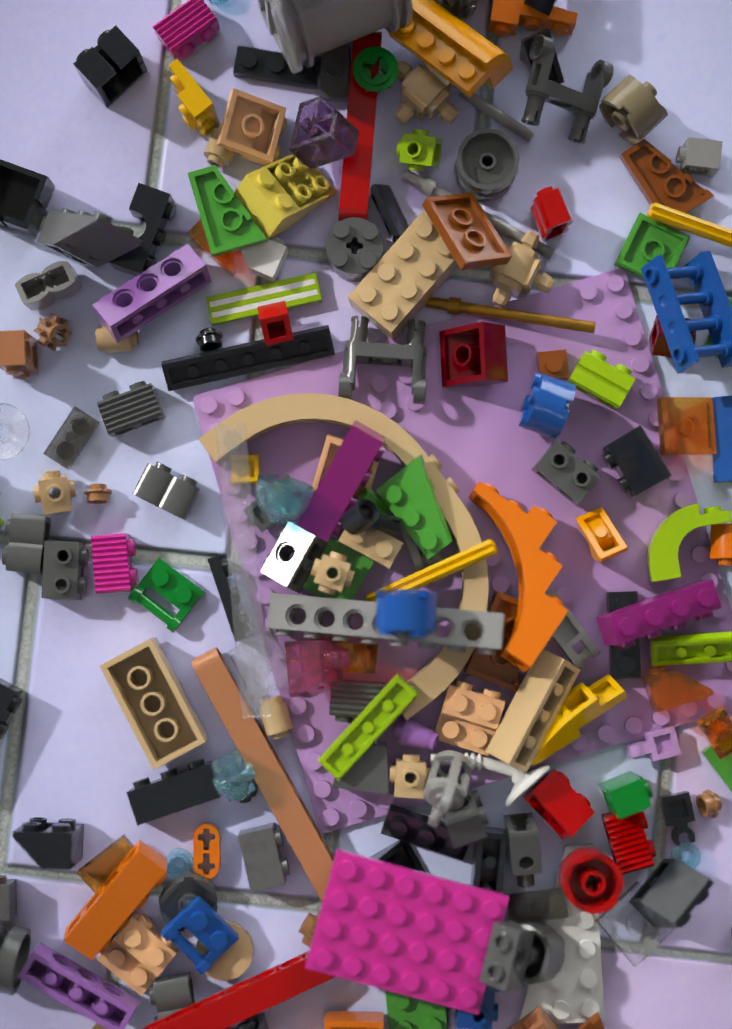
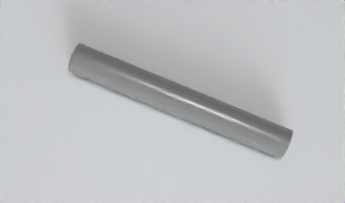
M461 91L459 95L461 98L528 143L531 141L535 134L533 131L476 93L468 97Z

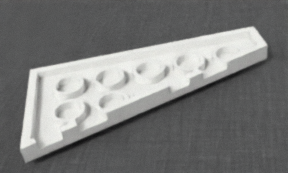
M593 843L565 844L555 877V885L552 896L549 899L548 911L544 922L564 939L563 965L552 980L526 986L524 1001L517 1022L539 1006L555 1024L585 1023L597 1012L601 1021H605L599 914H590L573 906L562 892L559 884V866L562 860L576 849L584 847L595 848ZM590 875L586 882L588 885L593 884L592 879L594 876Z

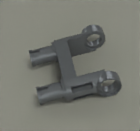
M540 34L534 39L529 52L533 63L525 90L528 99L521 121L523 123L527 121L528 125L539 126L544 102H548L572 112L574 118L568 140L572 141L573 139V142L585 143L589 123L596 116L602 90L612 79L613 65L604 60H598L593 65L590 73H587L582 93L551 81L548 78L555 55V50H553L554 41Z
M358 316L351 317L350 340L345 344L343 372L340 373L338 396L351 399L352 390L355 391L357 363L413 367L411 383L413 404L425 405L427 349L424 346V333L426 322L418 320V328L415 331V319L409 320L407 323V343L399 345L367 342L369 318L361 316L359 327Z

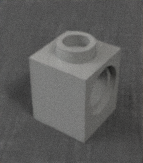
M688 137L683 146L678 148L676 163L680 164V170L684 174L713 177L720 169L723 141Z

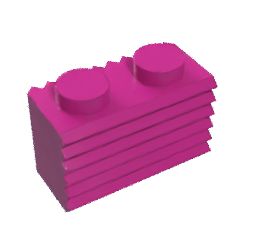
M203 0L186 1L152 26L155 35L174 61L177 58L179 60V58L186 59L190 57L197 45H200L202 42L208 43L212 41L220 30L218 19Z
M127 533L91 536L95 593L133 591L134 585H138L137 568H132L131 556H136L135 540L130 539V534Z

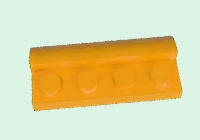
M412 0L413 19L411 25L399 28L398 31L393 33L388 32L393 40L468 97H471L484 82L494 89L513 69L512 61L508 54L434 0Z

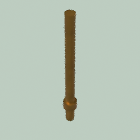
M431 297L425 304L427 308L446 310L447 314L459 315V313L587 333H594L596 322L462 302L461 298L449 297V299Z

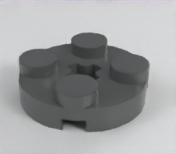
M185 871L168 882L158 899L162 919L166 925L185 908L182 907L185 899H195L198 895L217 912L218 899L215 887L211 881L202 875ZM183 926L179 929V932H185L184 929L187 928Z

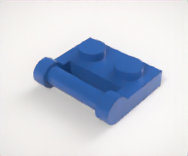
M200 895L176 915L160 932V935L166 941L170 940L195 964L194 968L200 974L207 972L213 962L239 940L238 933ZM185 926L208 949L204 955L179 932L181 927Z

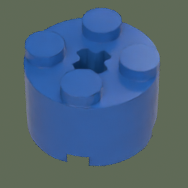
M535 372L530 386L532 389L530 396H525L521 406L522 414L518 426L556 439L562 432L570 412L568 410L569 401L573 402L576 385Z
M394 589V593H386V590L376 591V628L379 629V635L395 636L397 633L409 631V636L427 637V634H432V630L436 629L437 592L428 593L425 590Z

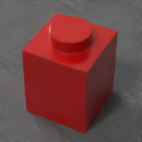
M285 301L257 307L266 346L294 340Z

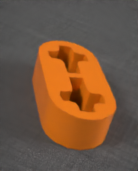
M205 822L199 825L194 832L193 868L195 874L212 879L216 876L221 866V833L216 824ZM205 829H209L210 834H215V838L210 840L209 848H205V839L200 838V834H203ZM205 853H209V862L215 864V867H212L210 872H205V868L199 865L204 862Z

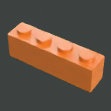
M139 840L66 927L63 941L91 961L98 953L103 954L111 944V937L117 930L121 932L127 926L130 920L129 915L134 909L137 908L139 910L146 903L150 890L154 886L159 887L167 876V859Z

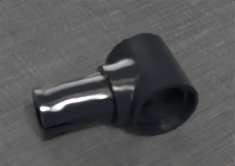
M369 499L359 500L341 517L343 528L352 535H359L365 530L370 532L378 530L391 535H397L401 530L400 517L381 513L376 504Z

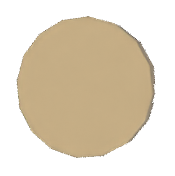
M225 920L238 933L239 940L213 962L210 969L205 972L207 976L215 980L229 981L238 978L248 969L253 958L254 945L251 935L234 921ZM198 940L196 949L204 955L208 949Z

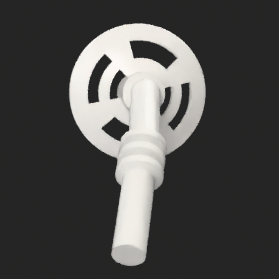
M465 752L464 754L470 760L472 770L477 768V771H480L481 768L512 777L511 781L515 785L507 797L505 803L507 807L550 769V766L546 765L525 774L505 762L484 757L480 753L475 756V753L469 755L468 752ZM431 753L430 765H432L437 753ZM452 760L441 761L440 765L451 766Z

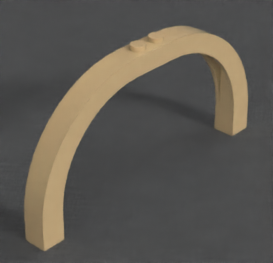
M314 393L273 397L237 411L198 439L212 459L219 465L258 436L286 425L321 422L351 428L356 420L385 436L386 438L382 445L387 447L404 467L418 456H423L425 470L435 489L433 490L438 506L443 511L458 553L482 543L470 513L456 494L460 491L450 477L445 479L439 470L442 466L433 454L428 457L414 438L396 422L377 410L359 402L338 396ZM486 559L462 569L460 610L486 612L489 590ZM478 624L469 625L466 629V637L470 641H475L479 638L481 633L480 626ZM443 645L423 669L406 681L419 693L402 712L406 720L432 702L453 682L469 660L474 647H466V652L448 651V645Z

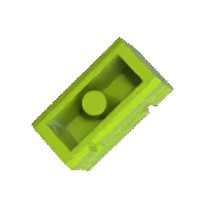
M592 350L590 353L585 351L567 382L575 384L577 390L617 411L636 378L631 376L632 371L621 364H617L614 367L605 362L607 357L595 350Z

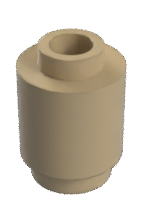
M219 123L218 127L213 129L203 153L207 158V163L211 166L216 165L217 168L229 166L235 153L234 151L217 146L222 123Z
M104 326L96 328L95 337L98 351H105V353L134 351V345H139L138 330L117 343Z
M282 695L259 701L261 708L258 710L265 735H272L273 740L290 735L288 730L294 727L287 702L283 701Z

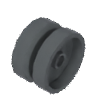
M491 128L476 130L465 137L459 146L454 168L456 183L463 193H473L475 198L480 201L495 200L507 193L514 182L520 161L518 148L511 137L500 130Z
M0 923V993L14 995L22 981L18 976L28 960L31 944V931L28 928L15 926L7 934L5 925Z

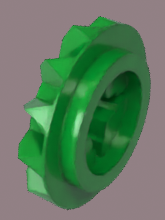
M376 46L369 47L361 51L355 58L353 75L357 85L363 87L367 92L375 91L380 93L382 90L390 89L395 80H397L398 63L395 56L389 50ZM380 61V71L383 74L377 73L376 77L372 80L371 70L367 68H374Z

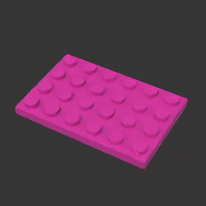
M337 849L305 968L479 1015L487 985L479 982L493 923L503 922L509 896Z

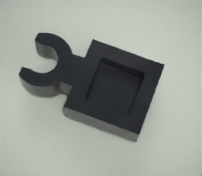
M682 791L659 796L664 824L667 827L674 826L671 832L672 842L676 846L680 845L679 835L683 832L687 833L688 840L691 843L695 842V834L687 824L688 822L695 821L690 793Z

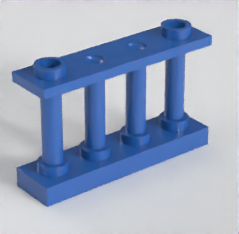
M711 251L699 253L685 264V267L667 268L663 256L657 255L642 267L641 271L677 373H683L700 362L699 358L718 356L722 368L731 367L732 308ZM689 278L694 292L676 294L671 279ZM699 304L704 318L685 320L680 305ZM708 330L713 345L695 347L690 332Z

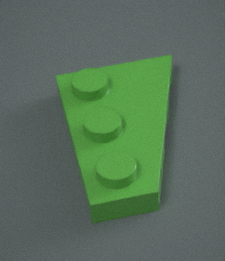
M216 165L188 173L212 257L268 242Z
M420 455L376 489V492L396 517H400L401 525L426 558L430 559L450 544L453 539L443 511L438 506L433 492L435 489L425 470L424 458Z

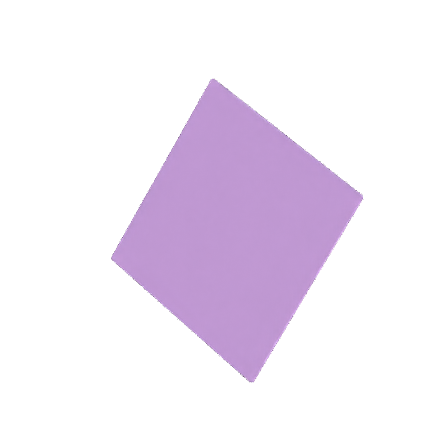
M621 268L552 288L549 293L539 292L509 301L503 307L596 322L594 333L465 314L425 326L424 346L427 349L425 405L413 404V395H411L413 367L357 363L355 391L352 390L350 400L367 405L384 414L410 434L428 457L433 454L442 466L439 471L445 479L450 477L460 491L456 494L470 513L481 541L493 540L496 544L498 553L486 559L489 583L487 610L495 591L518 599L519 589L514 561L500 530L483 510L468 499L477 483L481 481L483 484L487 483L494 486L498 490L499 495L506 500L517 502L525 513H528L534 505L537 508H543L550 512L553 519L557 521L539 549L552 553L558 559V563L563 566L545 592L551 588L554 589L601 652L595 658L590 657L583 662L585 665L580 668L581 670L571 689L581 682L589 687L610 674L609 645H605L596 619L598 616L607 614L606 592L637 591V600L640 602L698 580H713L722 608L712 611V617L703 620H696V618L687 620L688 625L675 630H671L670 627L662 629V635L660 636L732 632V609L717 562L710 559V539L705 526L691 530L680 543L678 560L681 577L655 582L649 581L647 551L656 528L673 512L680 508L697 504L698 501L625 270ZM482 321L505 325L508 382L488 386L442 387L439 331ZM407 332L399 334L394 341L388 337L371 343L405 345L407 343ZM566 349L569 378L585 351L590 353L592 350L607 357L605 362L614 367L617 364H621L632 371L631 376L636 379L617 411L576 389L573 402L569 401L568 410L570 412L562 432L556 439L518 426L522 414L521 406L526 395L530 396L532 390L530 388L535 372H538L536 355L538 352ZM344 351L195 395L193 403L203 435L237 411L273 397L304 393L338 396L340 373L343 372ZM306 422L286 425L258 436L231 455L259 454L260 484L231 485L230 457L219 465L210 455L209 457L279 694L282 695L283 701L287 702L294 727L290 731L319 829L323 833H328L387 814L390 804L407 809L427 802L425 797L423 799L394 797V783H389L390 765H396V758H403V754L420 755V760L426 761V768H431V753L438 754L445 750H453L463 755L465 752H468L469 755L475 753V756H477L478 753L439 740L434 750L401 745L398 740L394 739L395 729L400 718H405L401 713L375 741L387 744L388 795L333 788L335 777L317 761L352 723L335 721V716L329 715L332 679L389 683L398 673L407 681L423 669L443 645L437 644L436 650L419 648V642L409 641L407 647L391 646L390 640L379 639L378 644L361 643V637L350 636L349 642L332 640V634L322 633L321 639L304 638V632L293 631L292 636L275 635L276 629L267 628L270 593L319 597L304 588L301 589L300 593H297L260 572L264 566L265 558L275 547L280 532L289 521L297 525L315 492L311 488L327 435L330 434L345 439L350 430L348 427L332 423ZM641 425L672 476L632 497L630 493L625 494L617 481L620 476L615 468L610 469L607 466L602 455L605 454L603 450L605 446ZM556 440L559 443L565 441L576 450L574 455L582 461L587 459L598 468L597 473L602 476L580 504L574 505L531 470ZM387 448L380 459L371 491L378 494L376 489L404 468L403 464ZM285 474H288L306 496L262 533L243 510ZM599 507L604 509L628 547V551L603 562L592 558L590 546L576 522L577 517ZM388 509L386 515L395 516L392 513V511ZM343 526L337 536L331 534L330 537L338 541L344 531ZM401 530L397 535L388 534L403 542L390 569L374 561L353 600L366 601L365 596L418 572L414 567ZM452 534L453 541L440 550L443 560L458 554ZM417 547L419 554H423L420 548ZM295 551L290 555L289 561L294 557ZM433 562L424 566V568L434 565L435 563ZM462 570L417 590H425L428 593L437 592V608L459 609L462 593ZM302 608L298 609L294 614L295 623L300 625L306 619V613ZM328 611L322 616L323 625L325 627L333 625L335 621L333 612ZM359 613L353 615L350 620L351 627L354 630H358L363 626V616ZM447 621L439 623L436 629L438 636L441 638L448 637L452 627ZM551 636L543 650L570 662ZM644 636L639 638L641 678L614 679L625 690L627 698L579 728L581 737L534 767L530 765L527 772L538 769L541 766L552 765L644 737V732L671 725L677 727L732 710V662L651 666L650 639H645ZM578 641L572 648L577 653L584 646L581 641ZM464 666L452 683L456 684L458 679L473 684L472 689L484 692L485 688L500 692V698L505 699L500 724L516 692L464 672ZM518 668L519 686L528 670L523 672ZM448 687L411 718L435 732ZM482 754V756L488 757L503 762L502 760L494 757L491 754H489L488 756ZM439 765L444 773L449 774L451 766ZM464 767L460 768L459 775L465 773ZM477 768L472 770L469 786L470 789L511 776L484 768L477 771ZM409 772L405 777L412 778L415 774Z

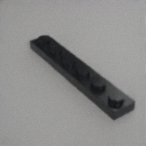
M329 325L293 332L294 340L268 346L265 345L264 339L162 361L161 366L168 391L335 355Z

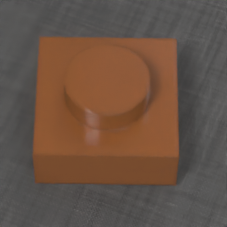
M566 349L538 352L536 354L538 372L540 374L543 373L561 380L569 378Z

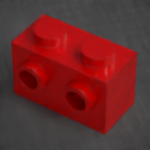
M555 769L546 773L523 796L562 840L572 837L595 813L590 807L589 800L584 795L577 793L570 786L569 779Z

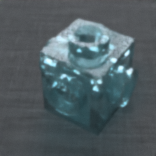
M238 749L211 762L216 778L212 779L219 795L225 793L229 803L234 800L245 799L252 791L256 790L252 780L257 777L250 761L244 763Z

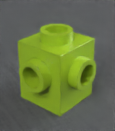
M413 129L412 134L403 133L402 139L399 140L397 145L399 162L408 164L407 170L424 172V167L439 168L443 139L429 136L430 131Z

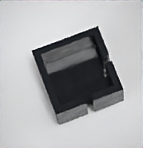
M116 25L111 30H105L98 37V45L96 47L80 52L73 63L84 84L106 108L148 72L139 49Z
M0 159V226L7 228L8 225L14 231L36 238L44 217L40 209H47L55 189V185L48 176Z

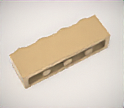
M542 650L526 673L485 752L526 774L581 669L557 655Z

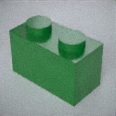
M631 771L598 783L609 811L618 819L652 807L649 798L653 797V793L647 780L643 781L641 776L638 777Z

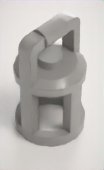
M445 750L439 752L433 759L424 789L425 800L432 806L428 824L436 828L447 811L457 810L464 803L473 768L470 760L460 752ZM452 760L449 774L444 773L440 769L441 761ZM462 765L465 768V773L459 775Z

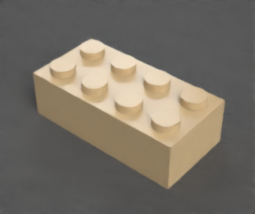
M422 211L348 296L351 307L362 316L369 318V322L392 341L399 336L407 326L408 321L418 314L426 302L458 267V264L426 213Z
M157 637L151 638L100 665L153 770L198 747L209 739Z

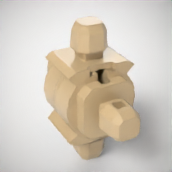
M399 61L397 79L402 82L400 88L402 95L401 105L396 110L395 119L404 125L411 121L414 116L422 122L426 116L432 120L439 114L441 120L452 124L459 113L452 103L448 104L452 94L449 91L451 83L428 65L424 68L420 64L412 71V66L405 61Z
M528 231L523 236L520 244L513 242L511 247L505 244L512 258L506 265L491 267L490 277L494 279L493 285L497 287L493 295V303L503 308L508 304L512 295L519 297L521 292L528 295L533 285L536 286L538 291L543 293L550 292L554 279L546 273L540 274L542 262L538 260L539 254L536 252L539 244L538 234Z

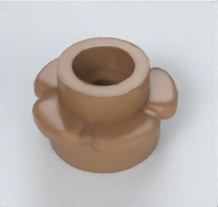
M106 484L89 485V490L84 491V494L87 495V503L105 504L110 502L112 490L107 489Z
M705 790L702 794L696 796V805L699 813L705 818L709 816L716 818L718 811L722 808L719 796L716 793L713 794L711 790Z

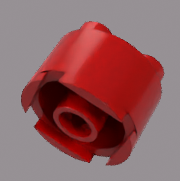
M591 847L576 849L568 854L559 866L561 890L571 904L579 910L590 914H600L612 909L618 902L624 886L623 875L618 865L601 850ZM590 875L594 876L592 885L586 883Z

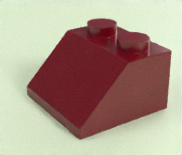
M482 321L439 331L442 387L488 386L508 382L505 325Z

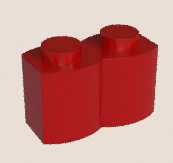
M552 186L538 191L530 211L541 239L545 242L566 233L569 230L568 226L572 224L573 220L560 188L553 189Z

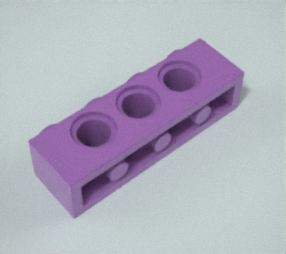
M186 244L160 262L150 266L135 278L125 282L110 294L103 296L92 306L100 323L114 340L119 343L212 281L205 262Z
M41 942L32 951L18 978L106 1029H125L141 1001Z

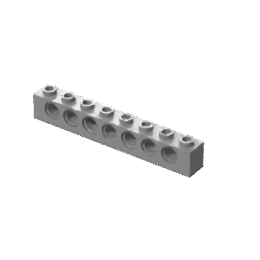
M270 593L267 628L276 629L275 635L292 636L293 631L304 632V638L321 639L322 633L332 634V640L349 642L350 636L361 637V643L378 644L379 639L390 640L391 646L407 647L409 641L419 642V648L436 650L437 644L448 645V651L466 652V647L478 648V654L495 655L496 650H503L506 615L504 613L437 608L436 629L439 623L443 621L449 622L452 631L448 637H439L436 629L432 630V634H427V637L409 636V631L397 633L395 636L379 635V629L376 628V602ZM302 608L306 613V619L302 624L298 625L294 621V614L298 609ZM331 611L335 616V621L330 627H325L322 623V616L324 613ZM359 613L363 616L364 623L360 629L354 630L351 627L350 620L353 615ZM471 624H478L481 628V636L475 641H470L466 637V629Z

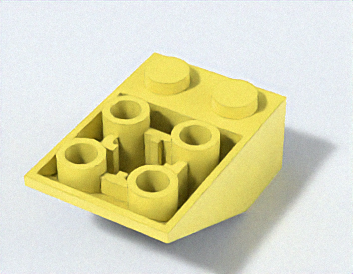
M299 150L246 174L235 190V195L244 208L247 209L267 240L289 229L337 193L303 150Z

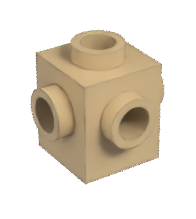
M60 470L43 472V477L37 478L38 485L33 486L35 503H42L43 515L72 511L71 497H76L74 480H68L66 474H60ZM52 488L60 490L56 495L50 494L49 491Z
M331 551L330 556L323 554L321 560L316 558L310 575L315 576L314 582L319 584L318 590L334 595L336 590L342 592L343 587H350L355 572L350 570L351 564L346 562L347 556ZM331 567L338 570V576L334 579H330L327 576V570Z
M405 753L403 758H396V765H390L389 783H394V797L424 798V786L426 785L431 768H426V761L420 760V755ZM409 772L415 774L412 778L405 777Z

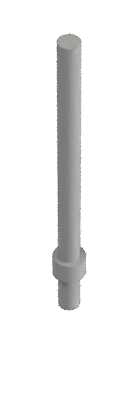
M406 169L402 176L404 181L421 189L420 192L428 197H431V195H454L438 186V182L429 177L425 179ZM484 211L495 230L520 243L526 233ZM539 241L536 248L537 253L548 259L552 257L555 251L554 248Z

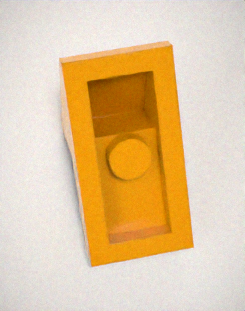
M602 507L576 518L577 526L587 540L591 556L594 560L603 562L628 551V547Z

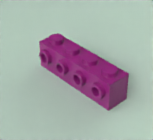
M356 420L354 421L300 517L297 526L326 542L331 534L334 536L338 535L342 528L340 519L345 510L355 505L359 497L354 495L359 485L362 487L366 486L373 473L368 470L372 461L379 462L387 448L382 445L386 438L385 436Z
M698 580L598 616L596 619L605 645L618 646L619 649H624L635 645V639L643 636L645 639H652L662 635V629L670 627L671 630L685 627L688 625L687 620L689 619L703 620L712 617V611L722 608L714 581Z

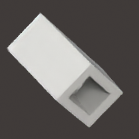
M274 236L268 239V242L241 249L249 273L269 282L276 281L288 255L287 246H284L285 242Z

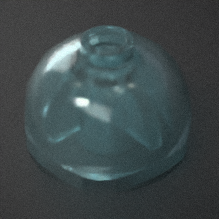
M259 474L254 497L256 505L262 513L269 516L268 520L270 522L283 525L286 523V520H296L308 511L314 494L311 485L291 477L288 480L279 479L280 475Z

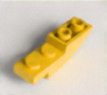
M610 674L589 687L581 682L569 691L531 763L532 767L581 737L579 728L627 698L625 690Z

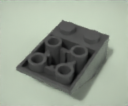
M62 208L61 211L49 210L37 242L81 265L98 268L142 245L143 240L133 235L134 230L119 224L115 226L111 223L112 219L102 213L95 212L92 215L82 210H78V213Z

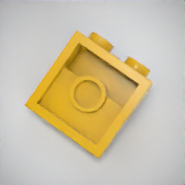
M177 58L168 66L172 74L169 79L174 85L173 89L181 104L178 106V109L183 115V121L191 131L196 128L201 136H207L212 133L213 129L217 126L216 124L219 123L214 105Z

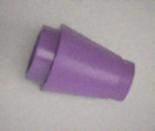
M401 717L395 729L394 739L398 740L401 745L434 750L439 740V734L411 717L408 720Z

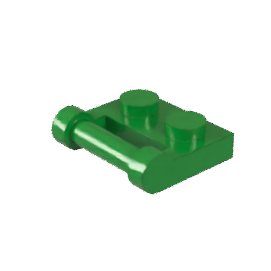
M158 558L140 583L130 593L128 600L134 604L136 602L164 622L167 625L166 628L174 633L205 591L161 558ZM148 587L180 609L175 616L144 594Z

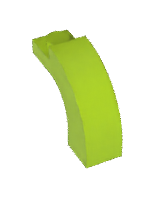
M697 503L680 508L667 516L656 528L648 546L647 570L649 581L655 582L681 577L678 550L682 539L695 528L732 521L730 510L722 511L720 505L703 508L704 514L700 515L699 504Z

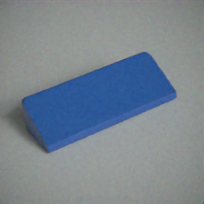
M732 395L709 398L713 479L714 483L732 482Z

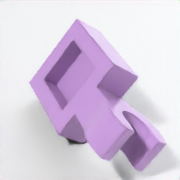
M672 725L644 732L646 741L625 744L627 755L632 758L649 754L651 761H657L681 755L675 726Z

